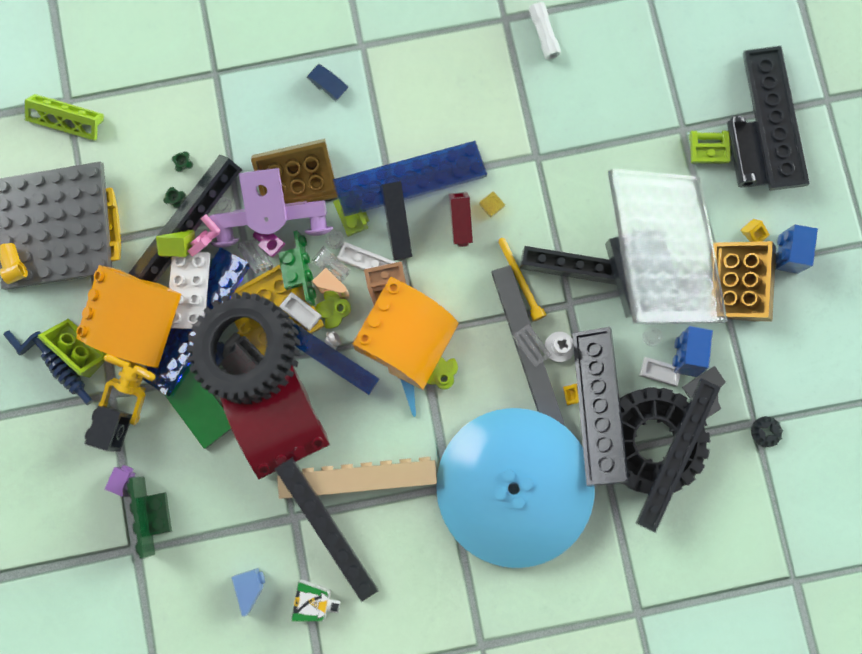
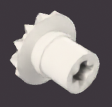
M565 332L552 333L545 342L544 349L546 355L556 362L569 360L574 354L573 338Z

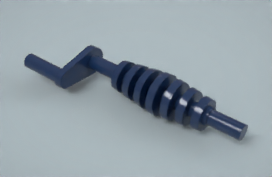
M10 330L3 334L19 356L25 354L36 344L42 352V360L49 367V371L53 373L52 376L58 379V382L63 384L66 389H69L71 394H78L86 405L93 402L92 398L84 390L85 384L81 381V377L38 338V335L41 334L40 331L30 335L23 344L17 340Z

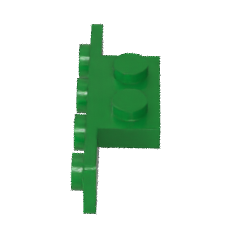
M296 230L293 231L296 248L278 253L283 284L286 290L303 286L305 301L313 306L315 305L317 295L311 282L313 281V274L309 270L308 265L310 257L305 249L307 240L304 235Z

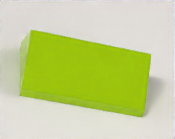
M69 318L38 335V338L80 376L90 378L105 362L104 356L107 353L92 348L76 339L78 327Z

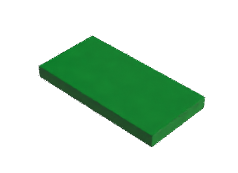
M190 364L159 388L201 446L206 449L229 432L231 426L223 406L215 395L200 386L202 383L195 380L194 376L196 374L191 372L189 367L192 365Z

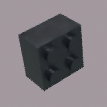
M98 406L92 414L91 419L93 421L91 427L85 433V444L105 451L120 452L132 414L110 407Z

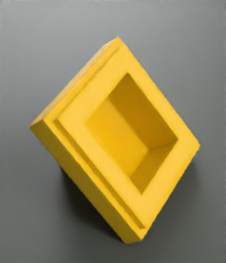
M577 383L564 386L563 390L567 406L579 403Z

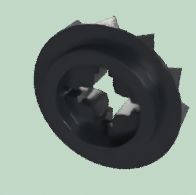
M764 416L754 421L751 427V435L758 445L773 447L778 445L777 443L782 439V432L784 430H782L780 422L773 417ZM770 426V432L774 435H767L766 437V433L761 428L766 429Z

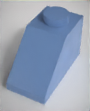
M259 568L232 577L242 617L251 612L264 587V574L262 571H259Z

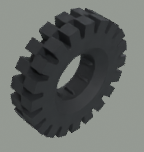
M649 387L628 393L620 398L629 481L628 483L621 484L628 486L627 488L636 492L649 494L664 460L652 462L653 459L646 460L639 453L640 450H637L635 445V437L638 436L636 432L641 425H646V421L657 420V423L663 422L669 427V432H672L674 438L689 405L687 397L680 393L675 394L671 389ZM706 421L674 493L682 490L683 486H689L695 481V475L701 474L705 467L703 461L708 459L710 449L706 448L707 442H710V433H706L704 428L708 426Z

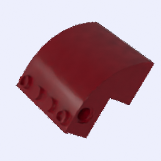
M291 366L290 370L295 372L292 377L287 375L284 378L288 381V384L286 386L279 384L278 387L281 391L277 394L270 391L272 397L269 399L261 397L262 402L259 403L251 401V404H244L242 402L238 404L221 398L234 436L258 480L276 472L275 468L291 457L296 462L330 445L327 433L315 413L309 395L293 366Z

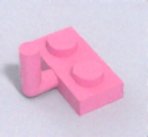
M207 214L201 220L210 231L207 232L205 229L190 243L192 247L188 252L192 257L220 234V229Z

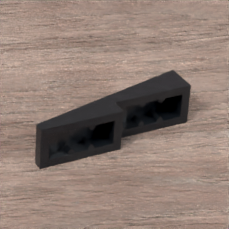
M398 181L382 184L380 189L393 260L412 257L402 183Z

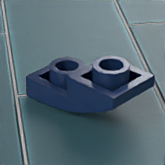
M319 63L307 75V78L319 90L323 89L335 102L349 88L341 79Z

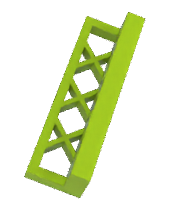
M33 94L24 100L25 121L95 141L97 139L98 124L104 121V114L37 94ZM31 109H35L41 117H32ZM47 115H54L58 122H51ZM64 120H71L76 127L70 128ZM81 125H90L91 133H87Z

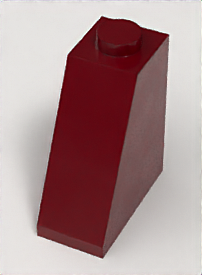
M467 192L449 193L453 243L457 244L458 247L469 246V243H473L470 197Z

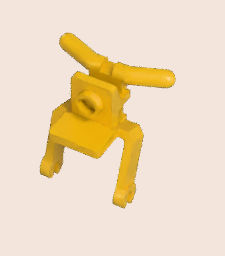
M107 354L104 356V360L121 367L122 371H119L118 374L121 377L120 379L113 378L105 384L98 406L107 407L113 386L122 393L137 396L136 405L130 420V424L135 426L140 420V413L146 396V387L140 384L143 378L153 381L155 374L147 371V368L142 365Z

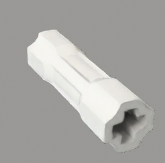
M543 2L535 3L530 6L529 12L538 32L545 59L557 58L560 56L561 50L552 31L545 4Z

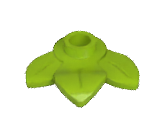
M326 291L324 292L325 301L318 303L315 309L322 318H325V328L332 329L339 326L342 319L349 315L351 305L346 299H341L337 292ZM342 304L344 308L340 312L338 307Z
M441 357L427 384L437 385L438 388L443 390L451 388L454 384V375L458 371V364L455 358L445 361ZM443 377L448 378L446 382H442L441 379Z

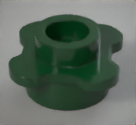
M187 151L177 153L172 157L177 172L193 167V162L190 161V154Z
M170 187L163 201L165 204L173 205L174 208H179L182 199L186 195L183 191L179 192L174 187Z

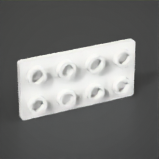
M198 252L193 257L190 254L186 257L172 256L169 288L181 293V297L171 329H192L193 324L199 326L201 323L196 320L199 315L205 317L206 313L203 310L206 308L210 265V253Z

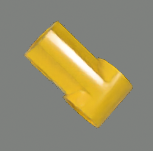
M15 244L0 245V262L2 265L0 275L4 282L11 284L27 277L28 271L19 259Z

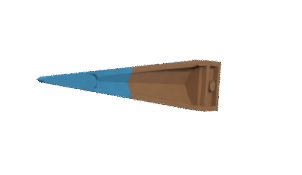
M402 262L364 269L367 288L374 305L390 277L407 284ZM400 379L412 415L415 417L414 385Z

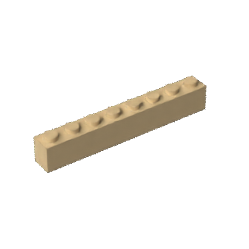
M420 457L419 462H411V458L399 459L400 463L392 464V460L380 461V465L372 466V462L360 463L361 467L353 468V464L341 465V469L333 470V466L321 467L322 471H314V468L302 469L304 476L317 495L437 484L435 460H431V457ZM277 475L279 499L293 498L279 475Z

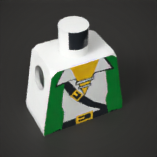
M300 580L297 586L291 621H324L327 612L339 613L341 601L330 599V589Z

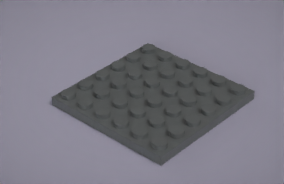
M99 161L0 178V245L15 244L19 259L28 271L27 277L11 284L5 283L0 275L1 289L9 290L92 277L99 265L112 268L104 163Z

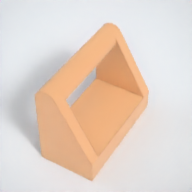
M327 268L312 281L322 294L326 291H334L339 294L341 299H348L350 297L347 288Z

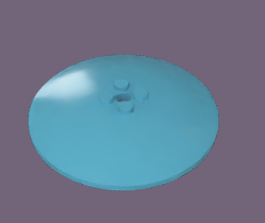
M507 408L488 412L475 418L453 437L444 451L439 464L436 492L439 509L447 528L467 551L479 559L494 565L509 568H525L540 565L556 558L570 548L578 539L587 525L592 512L595 486H587L583 447L564 425L537 411ZM517 483L520 491L517 494H511L508 490L509 484Z

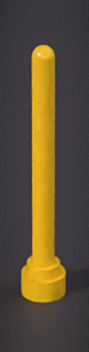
M500 238L498 243L531 308L530 316L533 322L547 316L544 308L537 305L506 240Z

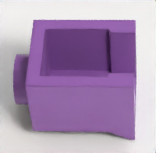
M126 465L114 467L105 490L122 497L129 496L127 483L129 478L135 477L134 469Z

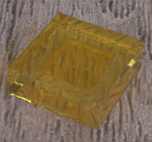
M494 191L479 202L481 208L490 218L505 207L503 201Z

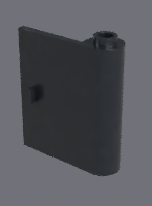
M740 115L731 117L727 122L738 187L768 185L756 121L746 122V118Z

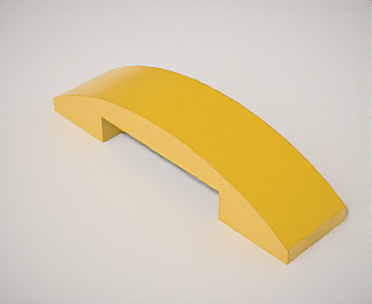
M111 187L106 188L111 261H119L121 258V232L116 198Z

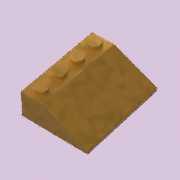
M325 139L254 154L251 157L254 171L279 168L285 204L322 201L339 197ZM259 185L260 195H266L267 188L264 185Z
M773 241L713 243L709 317L772 322L776 246Z

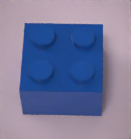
M795 224L782 232L777 239L779 249L776 253V270L798 274L812 267L818 228Z
M689 326L684 332L682 331L679 337H676L674 347L677 349V352L672 362V366L675 367L674 373L698 377L709 368L713 330Z

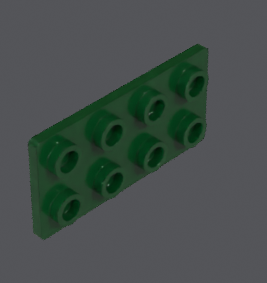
M131 477L127 483L128 494H131L130 512L134 516L132 529L137 537L135 550L139 558L144 559L155 555L153 535L172 531L167 492L147 496L145 477Z

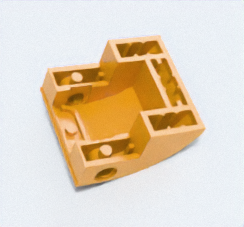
M99 265L94 273L92 288L88 292L86 307L82 311L83 317L76 331V339L112 356L158 368L181 293L159 283L138 279L122 270Z
M390 277L352 345H354L355 351L388 367L390 374L424 390L459 323L437 302L411 286Z

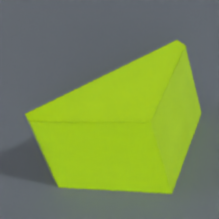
M194 230L156 236L158 255L186 257L189 255L188 250L192 247L190 243L195 239Z

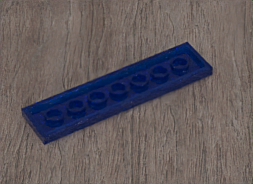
M471 141L333 179V184L345 217L384 206L380 189L382 184L401 181L403 197L406 200L484 178L487 176V172L476 141Z
M219 248L209 265L206 307L213 309L212 302L215 300L223 303L221 299L223 296L231 298V294L236 291L251 264L231 252ZM170 329L158 368L145 366L147 371L155 374V379L149 381L143 378V380L163 394L170 396L190 364L187 357L193 356V354L187 352V346H193V343L188 341L189 335L195 336L196 332L191 329Z

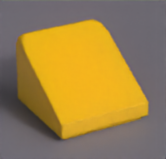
M752 219L741 229L742 234L750 242H763L769 236L761 220Z

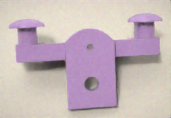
M279 168L239 173L245 209L209 216L220 229V234L216 236L217 240L212 241L211 244L220 248L235 245L239 241V238H234L232 227L248 225L258 233L272 234L282 228L287 220L309 217L311 228L305 230L306 234L320 236L329 233L333 229V226H327L325 200L284 203ZM259 185H264L267 188L266 195L258 194L257 187Z

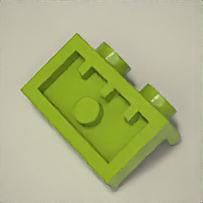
M352 190L350 195L333 201L347 237L368 229L367 222H370L366 211L362 212L360 208L363 204L359 194L355 195Z

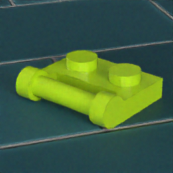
M690 131L691 164H728L730 162L729 131H721V133H697V131ZM698 140H721L722 143H698Z

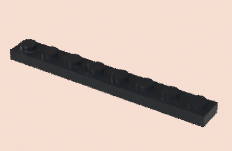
M705 379L699 380L635 524L656 533L720 390L719 386Z
M293 457L277 466L275 471L360 601L362 602L378 592L376 584Z

